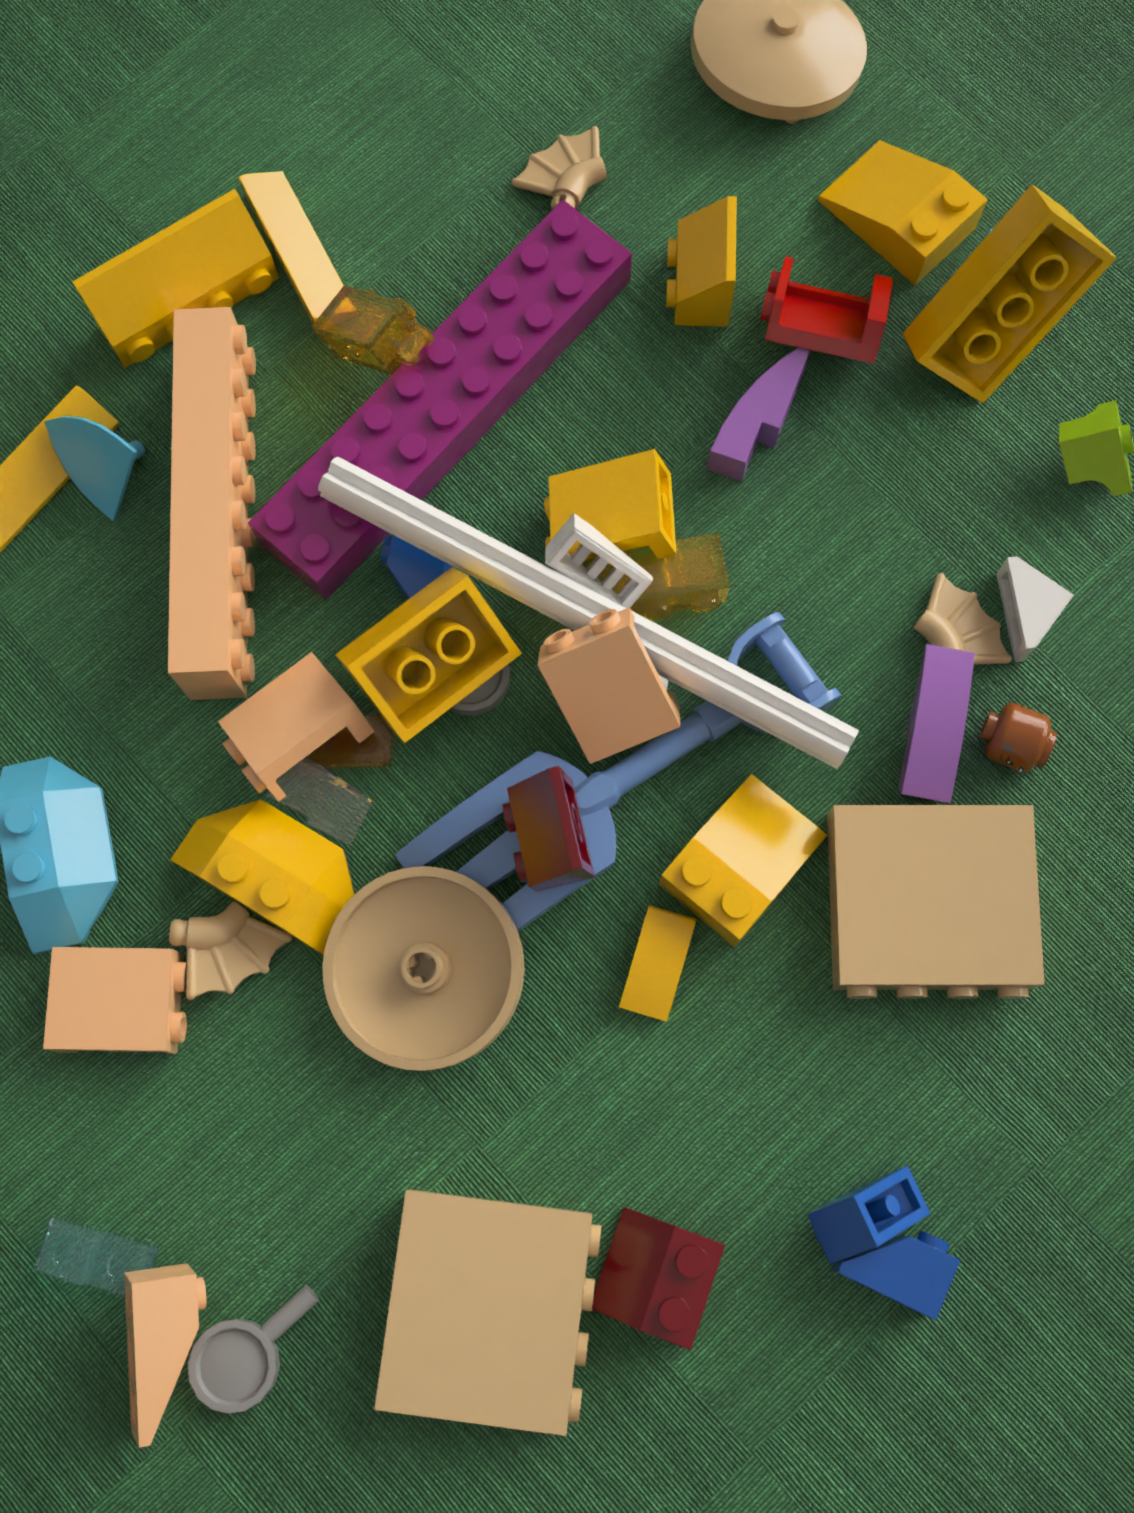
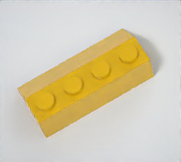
M1032 184L902 334L918 363L981 403H984L1117 258L1064 207Z
M233 189L72 282L98 328L124 368L133 363L147 360L153 355L155 350L173 340L174 309L232 308L234 304L251 294H259L265 291L272 282L279 279L270 251L239 194Z

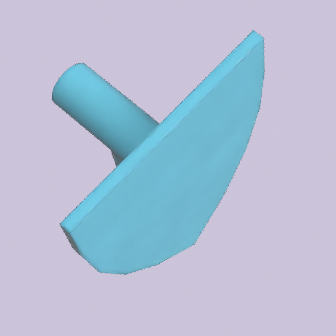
M62 416L45 421L44 423L53 448L67 474L78 489L112 521H115L133 463L145 455V448L138 440L127 443L102 424L83 417Z

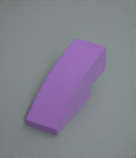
M798 347L780 359L759 377L741 397L723 423L710 450L708 470L742 482L757 442L775 448L805 371L810 353L809 349Z
M925 643L905 736L907 744L897 786L901 794L951 803L968 711L975 657L974 652Z

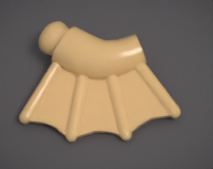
M593 126L579 135H559L551 147L529 156L526 169L519 176L513 178L512 185L524 190L552 196V210L562 200L566 201L573 208L578 207L588 188L607 179L606 168L602 157L600 158L598 127Z
M939 573L936 576L927 609L913 628L924 636L931 645L974 652V665L1010 663L1012 657L1007 653L1000 638V622L995 621L983 611L977 600L978 595L975 592L970 593L955 587L943 573Z
M233 901L223 912L216 916L189 917V921L173 920L170 925L169 943L172 946H186V997L188 1000H193L199 995L213 991L224 992L229 995L233 994L235 988L247 977L258 973L267 974L270 970L268 965L275 951L292 941L290 934L251 918L245 908Z

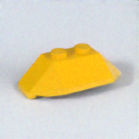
M262 799L197 819L170 859L173 863L324 955L326 941L334 921L345 904L354 896L344 850Z

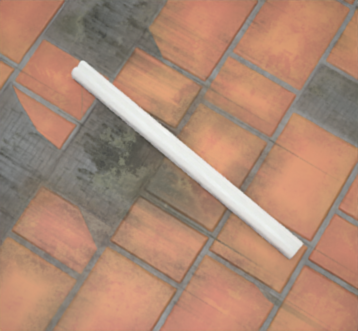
M335 457L331 461L328 472L320 480L318 490L321 492L320 496L574 631L589 625V621L603 611L615 609L619 612L626 609L622 605L340 457ZM632 611L635 617V629L658 675L836 769L842 764L858 734V729Z

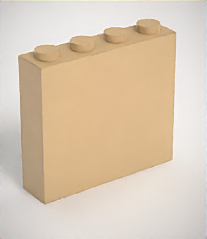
M833 805L827 814L833 990H846L847 998L850 999L877 998V990H897V998L899 999L928 998L927 990H947V998L949 999L978 998V990H997L999 999L1029 998V990L1045 985L1033 805Z
M413 1189L406 1190L374 1410L566 1436L568 1421L579 1423L582 1389L573 1388L572 1384L575 1365L585 1367L589 1333L579 1332L581 1310L592 1312L595 1279L585 1278L587 1257L598 1258L602 1226L591 1224L593 1213Z

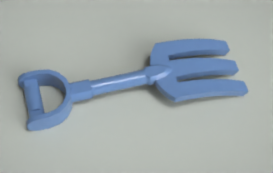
M775 612L751 626L735 641L727 659L728 662L737 666V661L747 651L758 646L795 697L823 712L829 710L842 698L837 688L828 691L781 628L785 623V619L780 612ZM706 700L691 710V716L681 721L679 728L658 736L606 771H596L588 777L565 760L537 751L448 812L397 852L395 856L403 868L431 866L463 842L504 816L503 804L510 802L507 791L508 787L548 768L560 766L574 784L596 878L615 863L616 833L609 809L618 804L621 796L707 740L710 742L715 741L741 723L761 733H769ZM506 831L460 868L457 873L477 881L488 890L515 873L514 852L521 851L517 832L510 833ZM594 878L542 891H535L526 884L502 904L507 909L519 932Z

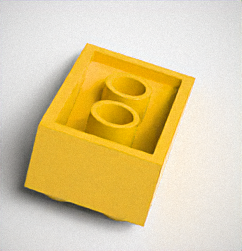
M881 140L871 147L818 197V201L914 285L919 283L976 229L988 200L954 170Z
M751 774L663 872L659 885L733 947H736L827 837V834Z

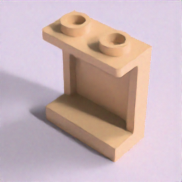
M630 608L619 612L615 609L603 611L594 616L589 621V625L573 632L570 629L559 630L547 637L544 644L540 647L537 665L590 764L680 727V705L673 691H666L635 629V617Z
M312 652L218 721L229 736L222 743L239 766L245 762L249 764L242 769L244 775L259 794L268 788L278 802L285 798L286 794L276 782L277 778L346 727L358 743H361L375 732L353 700Z
M52 947L43 1049L58 1053L114 1051L177 1054L178 1043L184 1042L187 1031L185 1012H180L181 994L186 992L187 962H184V955L174 949Z

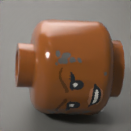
M1011 702L1002 707L999 714L991 711L988 713L981 728L979 738L987 741L985 755L988 760L1019 773H1027L1034 769L1035 766L1043 768L1053 750L1057 732L1051 730V720L1047 715Z

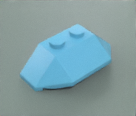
M51 756L5 766L2 768L0 776V845L9 900L31 952L34 955L51 952L52 947H72L84 944L91 932L89 930L102 913L119 883L103 789Z

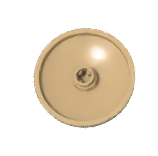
M704 0L695 16L691 36V53L698 73L704 82L729 104L760 117L778 120H799L827 113L842 104L852 94L860 80L866 61L867 43L859 20L842 0Z
M429 866L409 867L389 872L374 879L354 894L340 911L331 927L325 945L322 965L324 991L329 1008L338 1026L347 1038L365 1054L381 1063L415 1071L435 1070L457 1065L487 1048L502 1033L513 1016L521 996L524 981V954L520 936L513 919L499 899L483 885L463 874Z

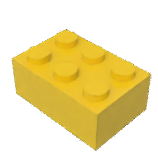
M451 567L335 655L389 728L406 743L522 653L469 576Z

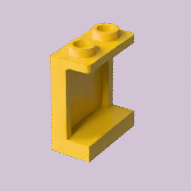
M655 449L548 477L549 496L544 499V507L550 522V536L546 538V547L574 513L593 526L621 551L649 545L658 559L676 555L671 473ZM576 541L567 553L572 555L581 543ZM591 552L585 560L596 558L597 554Z

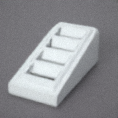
M574 513L545 549V564L625 608H630L653 581V576L593 526ZM576 541L581 543L572 555L567 553ZM591 552L597 554L596 558L587 568L582 565ZM610 563L614 568L601 581L597 576ZM626 574L631 579L616 594L612 588Z

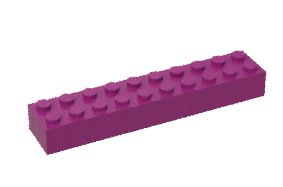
M562 200L248 522L258 544L326 601L383 542L385 536L390 534L320 496L321 492L318 490V486L322 476L328 472L331 461L335 457H340L408 494L423 500L631 281L632 253L566 201Z

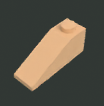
M187 1263L124 1272L131 1432L139 1448L151 1445L199 1329L198 1311L206 1309L203 1277L197 1278L196 1273Z

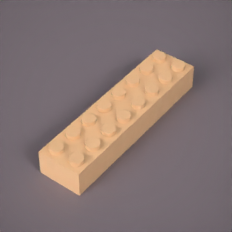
M231 307L174 309L168 674L190 700L247 698V682H254L255 678L254 658L252 653L247 654V637H253L255 634L254 612L252 608H248V592L255 590L254 566L252 563H248V547L255 546V536L248 525V522L251 520L248 519V503H255L256 494L253 475H248V460H255L256 446L253 432H248V418L255 417L256 414L254 391L249 389V375H255L256 359L253 347H247L245 326L237 324Z

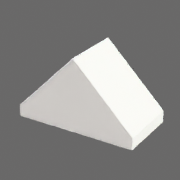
M1015 556L1008 557L996 575L1014 662L1016 663L1025 661L1074 595Z

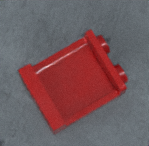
M785 256L781 272L772 270L760 320L769 322L765 340L874 364L886 325L893 278L875 274L869 298L854 296L790 281L794 258Z

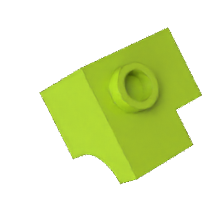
M1116 400L1097 405L1093 412L1084 417L1059 423V444L1069 485L1083 481H1097L1108 487L1113 497L1132 493L1131 471L1127 454L1134 452V442L1130 424H1121Z

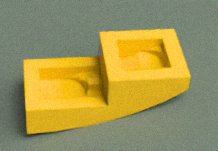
M651 905L648 906L619 1008L667 1022L695 927V918Z

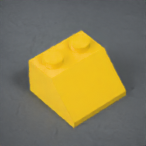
M727 196L678 220L677 238H668L667 267H675V280L667 279L666 308H674V325L728 327L736 282L737 196Z

